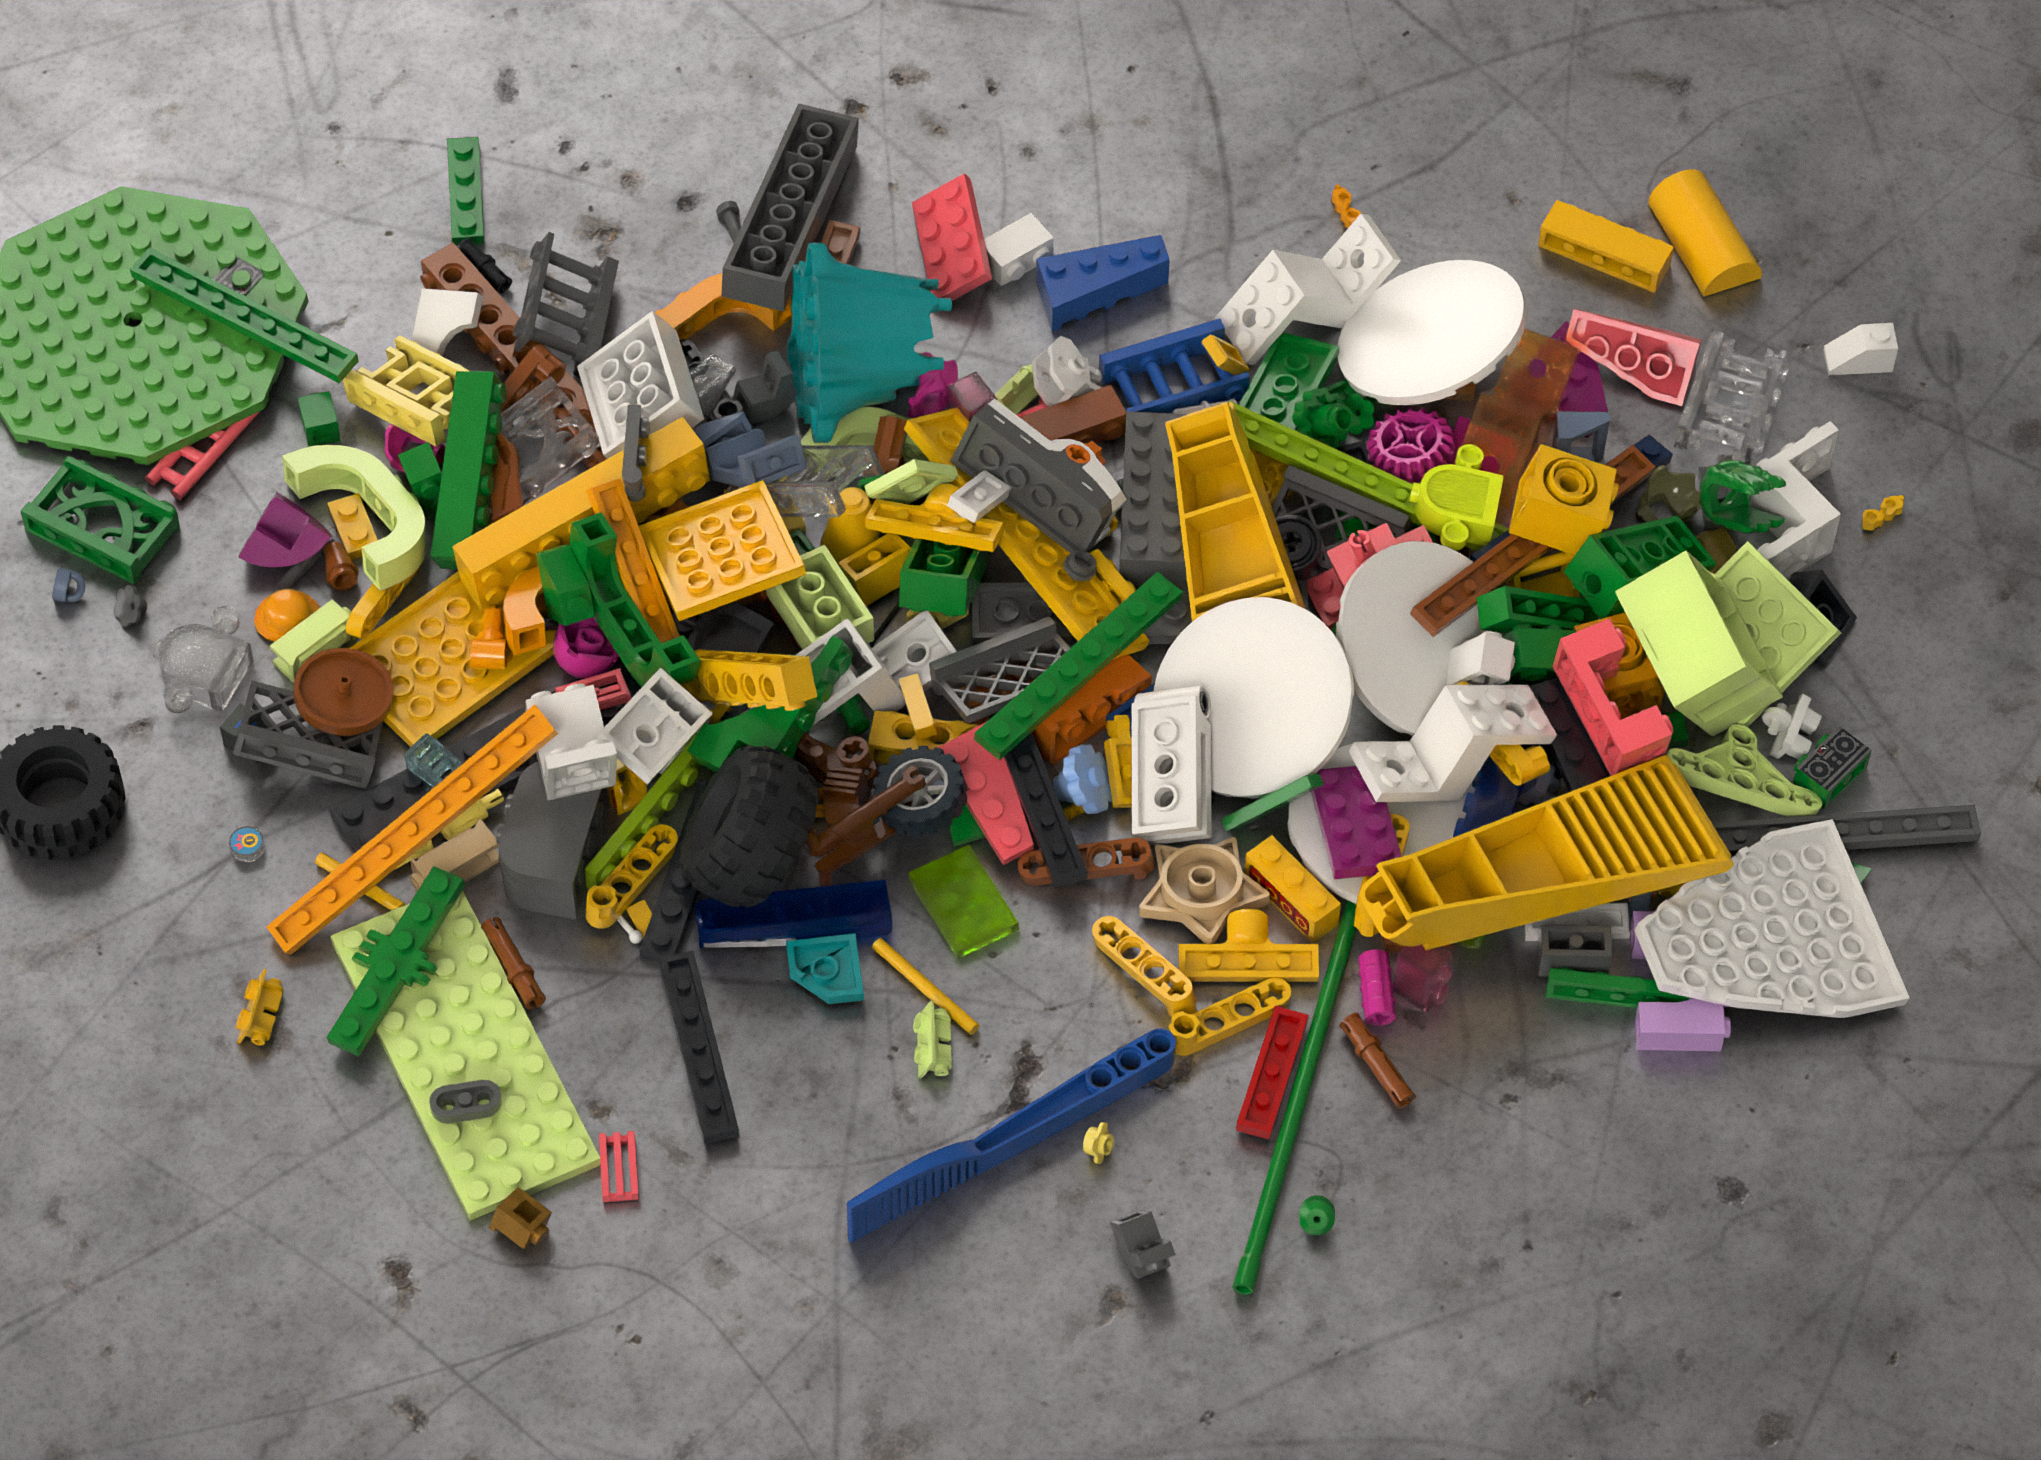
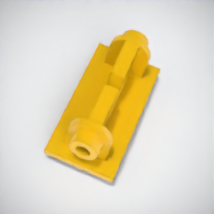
M263 969L256 980L251 978L245 990L244 998L249 1001L247 1008L240 1011L235 1028L240 1030L236 1042L238 1044L242 1042L245 1036L252 1038L251 1042L260 1046L264 1045L265 1041L270 1040L276 1016L265 1013L264 1009L273 1013L278 1011L284 988L281 986L282 982L279 979H265L266 969Z

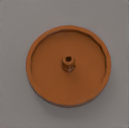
M332 648L316 653L301 665L295 677L293 697L298 712L311 726L328 734L351 736L372 730L387 717L392 706L394 687L386 667L372 655L351 648Z

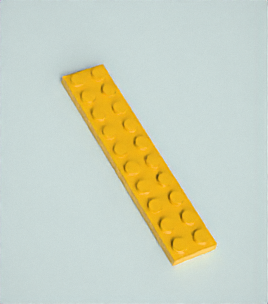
M953 408L909 419L904 430L930 462L955 466L950 460L970 422L958 408ZM956 466L959 477L950 482V484L961 488L972 478ZM1003 501L982 517L1004 522V533L998 545L1077 641L1083 638L1120 605L1096 575L1090 581H1076L1072 579L1063 567L1065 558L1071 553ZM1142 633L1115 658L1145 650L1150 640Z

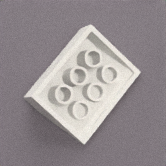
M653 311L577 366L603 456L607 459L624 450L628 405L642 406L644 418H649L650 435L681 417L686 420L691 428L704 420L677 331Z

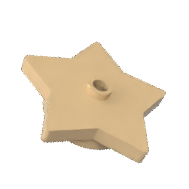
M1231 837L1214 845L1193 844L1183 848L1156 844L1154 849L1159 880L1139 905V915L1143 918L1182 922L1202 942L1214 944L1227 925V917L1231 912L1266 906L1270 903V893L1242 872L1236 837Z

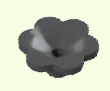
M127 585L125 589L117 591V603L114 606L115 616L120 618V623L123 627H129L132 623H138L141 613L147 610V602L137 593L134 585Z

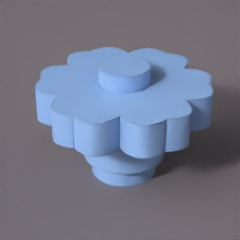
M1090 744L1071 748L1069 756L1063 759V770L1053 779V787L1058 799L1062 802L1075 803L1078 807L1083 806L1086 814H1097L1107 810L1108 803L1112 802L1107 763L1100 752L1095 753Z

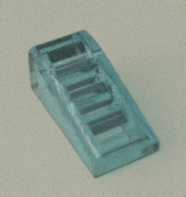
M425 733L404 755L407 769L432 787L437 786L444 780L441 776L449 768L452 771L447 776L463 764L428 733ZM439 760L440 763L432 770L430 767Z

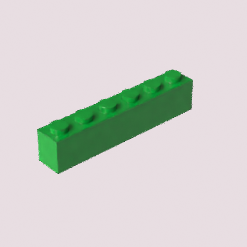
M456 371L430 555L441 569H458L452 546L484 529L490 521V512L487 506L489 495H492L494 491L492 470L493 465L498 461L496 441L497 434H500L502 431L501 404L505 403L507 396L505 384L494 371Z

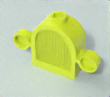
M1465 444L1458 449L1455 459L1456 465L1445 464L1436 466L1423 476L1421 484L1413 482L1409 502L1415 503V514L1419 522L1428 531L1439 535L1443 546L1455 551L1464 548L1466 542L1483 546L1490 542L1504 475L1479 470L1484 455L1479 447L1472 444Z

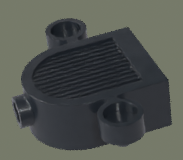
M736 601L704 612L700 618L696 615L680 622L675 612L673 611L672 613L678 632L690 634L688 642L694 651L703 649L764 653L777 630L774 622Z

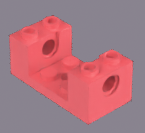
M1609 618L1560 638L1553 669L1612 776L1666 755L1673 727L1668 716L1662 715L1657 705L1620 720V712L1614 701L1609 702L1606 697L1603 681L1617 675L1619 669L1618 662L1622 661L1623 652L1626 647V640L1622 631L1619 628L1615 629Z

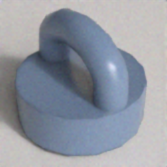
M60 567L57 569L52 598L60 602L79 601L85 592L83 576L71 569ZM71 579L77 582V590L74 594L68 593Z

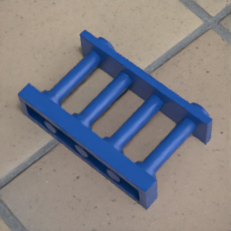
M1220 318L1099 355V370L1102 373L1101 380L1103 384L1112 381L1118 382L1130 408L1126 409L1127 412L1173 414L1175 409L1201 405L1202 401H1207L1209 404L1234 399L1237 402L1243 398L1248 389L1250 376L1248 372L1233 376V374L1218 368L1201 341L1210 334L1224 340L1225 327ZM1204 353L1209 355L1221 379L1203 385L1190 359ZM1174 362L1179 364L1191 388L1176 394L1172 393L1160 369L1161 366ZM1148 372L1160 399L1143 404L1130 376Z

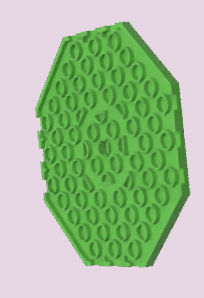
M120 186L5 240L0 251V416L14 439L23 443H29L30 440L46 443L47 447L73 451L74 448L90 451L91 455L110 459H117V456L134 459L135 463L149 465L172 452L189 446L265 409L269 401V392L273 382L276 383L284 364V355L132 278L130 268L149 247L211 279H214L225 266L233 265L238 257L260 269L265 274L245 296L298 323L302 311H305L309 302L307 293L251 210L244 207ZM239 270L232 274L231 281L235 287L245 288L251 283V276L247 271ZM129 318L142 321L138 326H127Z

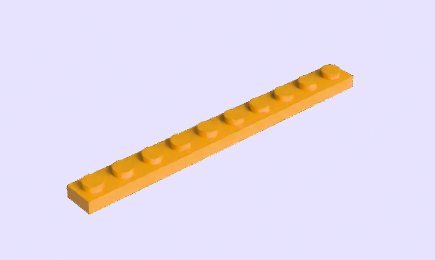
M534 704L267 925L266 928L283 951L288 955H292L559 734L540 708Z

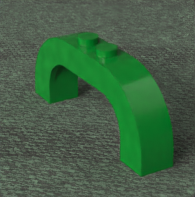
M602 512L572 522L570 548L589 583L595 614L594 619L630 674L641 687L660 668L681 686L691 683L698 674L699 657L684 635L664 643L659 641L621 581L615 557L618 536Z

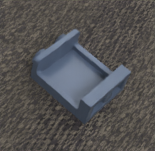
M756 428L705 448L711 480L741 488L762 480L766 485L807 468L800 437L794 435L766 445L763 430Z

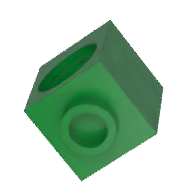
M330 391L311 393L307 396L298 397L308 447L341 441Z

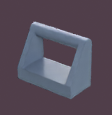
M1557 411L1552 448L1594 462L1601 461L1604 457L1610 415L1606 412ZM1595 432L1592 447H1571V442Z

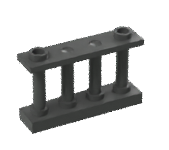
M548 232L541 242H535L530 253V259L533 260L521 318L517 320L513 330V336L516 337L514 350L520 352L530 339L572 356V360L575 361L573 375L580 377L577 366L601 349L619 261L607 256L600 266L595 265L591 267L552 251L555 234ZM548 263L588 279V283L592 284L591 290L587 293L546 276ZM546 289L582 304L583 309L586 310L585 316L580 318L541 302L542 290ZM537 314L577 330V334L581 335L580 342L575 344L536 328Z

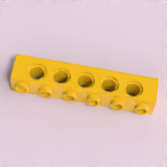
M698 649L695 650L700 659L698 674L691 683L682 686L700 703L711 700L713 705L729 702L730 706H737L747 703V706L750 708L766 705V709L784 706L786 711L805 707V701L817 697L809 656Z

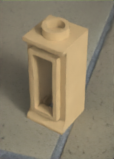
M479 819L474 828L470 827L419 857L418 861H415L414 858L410 859L412 874L409 875L410 880L418 891L432 867L435 866L463 878L464 882L500 862L498 860L499 854L495 850L499 847V843H496L495 836L484 822Z

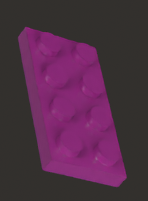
M1357 766L1320 769L1317 774H1320L1324 785L1312 791L1311 795L1333 878L1344 879L1374 876L1379 872L1376 867L1377 864L1402 857L1387 802L1375 801Z

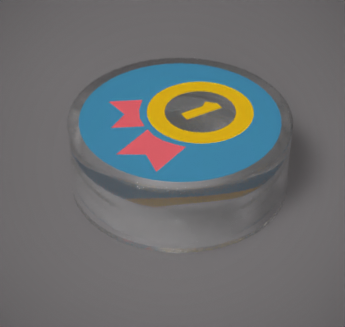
M245 826L238 828L229 838L231 854L239 861H254L264 852L263 835L254 827Z

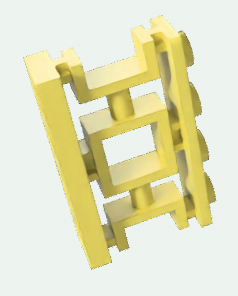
M399 335L394 339L396 349L392 347L386 349L387 363L374 372L361 367L357 371L352 369L343 379L347 399L349 402L437 447L446 440L444 429L448 430L456 371L469 370L460 364L453 363L436 352L420 346L415 341H410ZM422 382L429 385L428 388L418 395L410 392Z

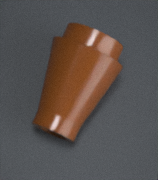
M340 542L327 544L324 548L326 581L336 590L343 591L352 588L357 582L358 568Z

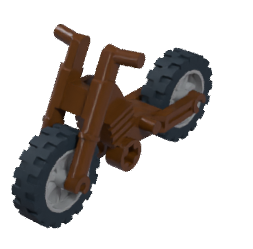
M747 703L731 706L732 710L726 711L721 719L725 721L743 714L754 707H748ZM809 731L804 732L797 744V750L792 759L806 766L809 771L808 774L823 785V811L829 826L827 830L818 836L810 828L806 845L809 848L810 855L817 857L823 856L835 847L837 848L815 863V868L819 873L820 886L823 888L830 887L833 883V871L845 863L853 862L888 837L892 838L896 832L905 836L909 833L913 837H922L924 833L933 835L938 833V829L942 827L946 829L952 825V820L955 817L958 819L962 814V805H966L968 798L966 795L968 791L961 767L959 763H956L955 758L949 753L947 755L944 754V751L937 747H934V750L929 749L928 746H919L915 750H912L910 747L902 750L903 753L898 756L896 754L892 755L888 759L889 762L886 765L882 764L879 770H877L865 739L857 736L849 737L843 740L838 748H835L817 739H813L809 735ZM858 750L861 751V755L856 754ZM849 753L853 754L851 759L848 757ZM865 770L869 771L868 775L864 774ZM938 778L945 783L944 785L932 786ZM874 788L875 791H873V796L871 797V790ZM940 794L935 800L931 797V795ZM881 816L879 822L873 825V820Z

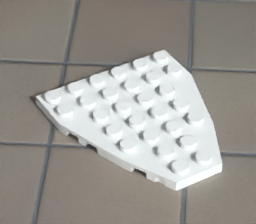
M1833 819L1767 833L1756 844L1739 850L1731 858L1734 866L1730 870L1686 882L1674 896L1661 903L1655 912L1648 914L1635 928V933L1659 991L1734 1008L1846 1018L1906 1005L1910 999Z

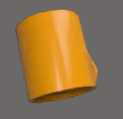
M490 607L484 610L482 630L478 637L472 638L471 668H507L508 645L507 640L501 634L503 612L501 609Z

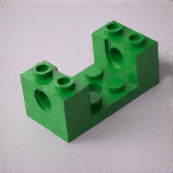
M1673 516L1590 535L1566 567L1564 573L1571 580L1573 586L1591 605L1593 611L1602 619L1625 612L1615 593L1616 590L1684 551L1689 552L1710 572H1712L1717 563L1679 516Z

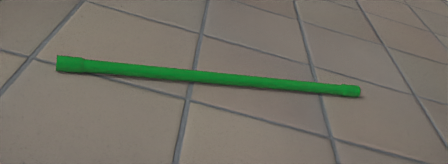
M1348 900L1344 908L1245 1251L1239 1261L1232 1285L1234 1291L1243 1295H1251L1255 1288L1261 1267V1257L1357 930L1354 927L1356 904Z

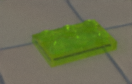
M970 845L908 872V880L957 958L1019 930L1018 920Z

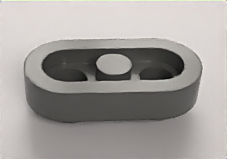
M476 1080L437 1088L431 1094L429 1104L431 1114L437 1121L441 1123H456L493 1116L501 1108L502 1098L497 1084L490 1080ZM484 1099L490 1101L488 1104H479V1101ZM447 1105L454 1106L452 1110L443 1109Z

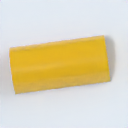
M1696 169L1683 170L1667 177L1655 187L1649 197L1648 204L1703 297L1761 279L1762 270L1703 172Z

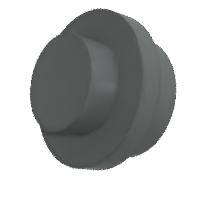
M1076 550L1069 554L1063 562L1065 571L1076 581H1090L1096 574V560L1086 551Z

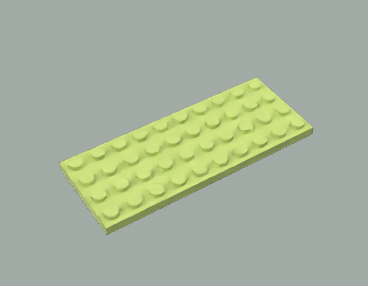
M462 890L425 950V953L429 956L428 961L437 966V971L434 975L421 971V973L431 979L427 986H422L416 982L413 983L412 987L403 985L377 1027L376 1033L469 1221L495 1211L497 1206L517 1187L529 1195L535 1194L600 1166V1156L512 985L509 984L508 977ZM409 904L330 936L332 945L355 991L369 969L356 964L352 957L356 952L369 956L359 949L362 941L376 945V943L366 937L369 930L372 929L390 936ZM476 1080H490L497 1084L500 1089L502 1105L499 1111L491 1117L456 1123H441L431 1114L430 1096L434 1090L441 1086ZM484 1099L479 1101V1104H488L490 1101ZM447 1105L443 1109L452 1110L454 1106Z

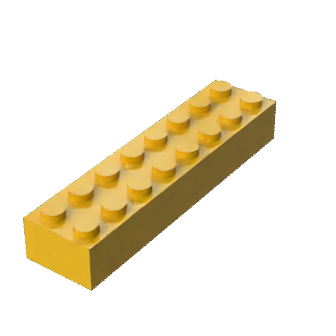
M683 417L649 435V438L643 439V446H647L648 454L647 466H641L646 494L638 502L629 500L637 524L643 522L649 515L659 509L671 506L677 499L689 492L701 489L705 483L710 481L704 444ZM624 450L452 546L461 582L481 610L490 605L500 603L505 598L509 587L519 576L538 566L536 553L564 544L570 546L571 523L595 515L586 490L621 478L623 484Z

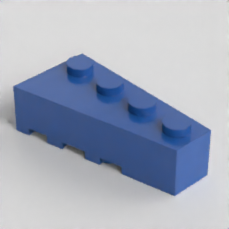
M1162 235L1037 258L1036 283L1051 331L1062 328L1063 323L1075 319L1076 322L1088 317L1089 312L1104 307V309L1116 305V301L1127 296L1134 298L1167 284L1170 259Z

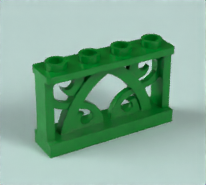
M70 456L65 458L64 464L31 503L27 502L21 510L26 531L134 585L142 577L143 569L172 533L180 528L177 510L171 503L165 500L159 501L149 496L143 489L131 487L121 482L115 475L111 473L105 474L93 468L87 461H78ZM70 482H75L85 487L84 490H77L73 485L72 492L74 498L68 499L64 494V489ZM58 498L61 504L57 505L50 511H47L49 507L53 504V502ZM98 506H115L122 520V529L109 527L92 534L87 531V519L82 510ZM72 514H75L80 520L77 525L68 522L74 520ZM144 517L158 523V526L152 532H135V529L146 530L151 527L150 523L142 522ZM112 536L114 542L110 543L104 539ZM134 541L144 542L135 554L131 553Z

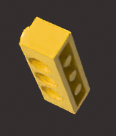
M875 710L868 746L875 764L886 765L892 755L896 754L898 756L903 753L902 750L911 747L912 750H915L919 746H928L929 749L934 750V747L943 745L934 743L942 742L945 744L979 725L967 724L960 720L946 721L932 718L937 735L917 740L910 715L900 714L896 711L883 712ZM908 737L911 739L903 740L901 738Z

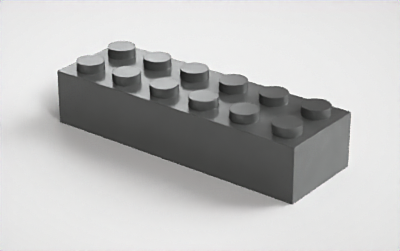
M1126 411L1123 493L1127 501L1122 506L1119 573L1126 581H1130L1134 587L1142 586L1158 571L1179 589H1186V567L1173 457L1165 422L1187 414Z

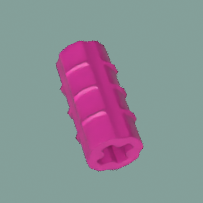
M1379 949L1368 950L1358 957L1360 969L1358 975L1361 978L1360 991L1363 998L1361 1005L1364 1008V1017L1367 1024L1384 1026L1396 1019V1000L1393 995L1394 984L1392 983L1391 976L1393 970L1390 967V958L1387 951Z

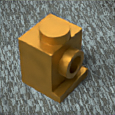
M517 1187L497 1206L488 1228L493 1232L498 1229L523 1249L531 1242L538 1246L549 1232V1228L546 1225L552 1212L521 1188Z

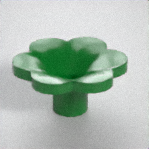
M1353 393L1348 399L1341 400L1353 414V425L1349 430L1350 433L1357 435L1362 433L1364 429H1369L1374 425L1375 418L1372 414L1375 411V406L1372 401L1364 400L1363 396L1359 393Z

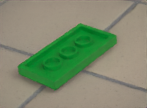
M1282 332L1270 346L1239 405L1296 431L1298 427L1292 421L1295 403L1303 401V393L1305 391L1324 386L1338 359L1337 356L1340 353L1339 346Z

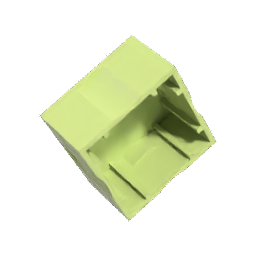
M1684 551L1615 591L1673 707L1712 737L1728 729L1732 724L1740 722L1783 697L1725 583L1708 571L1689 552Z

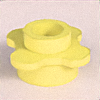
M1101 1122L1098 1127H1090L1083 1141L1085 1154L1094 1156V1163L1101 1164L1104 1160V1155H1109L1114 1146V1137L1112 1134H1109L1106 1122Z

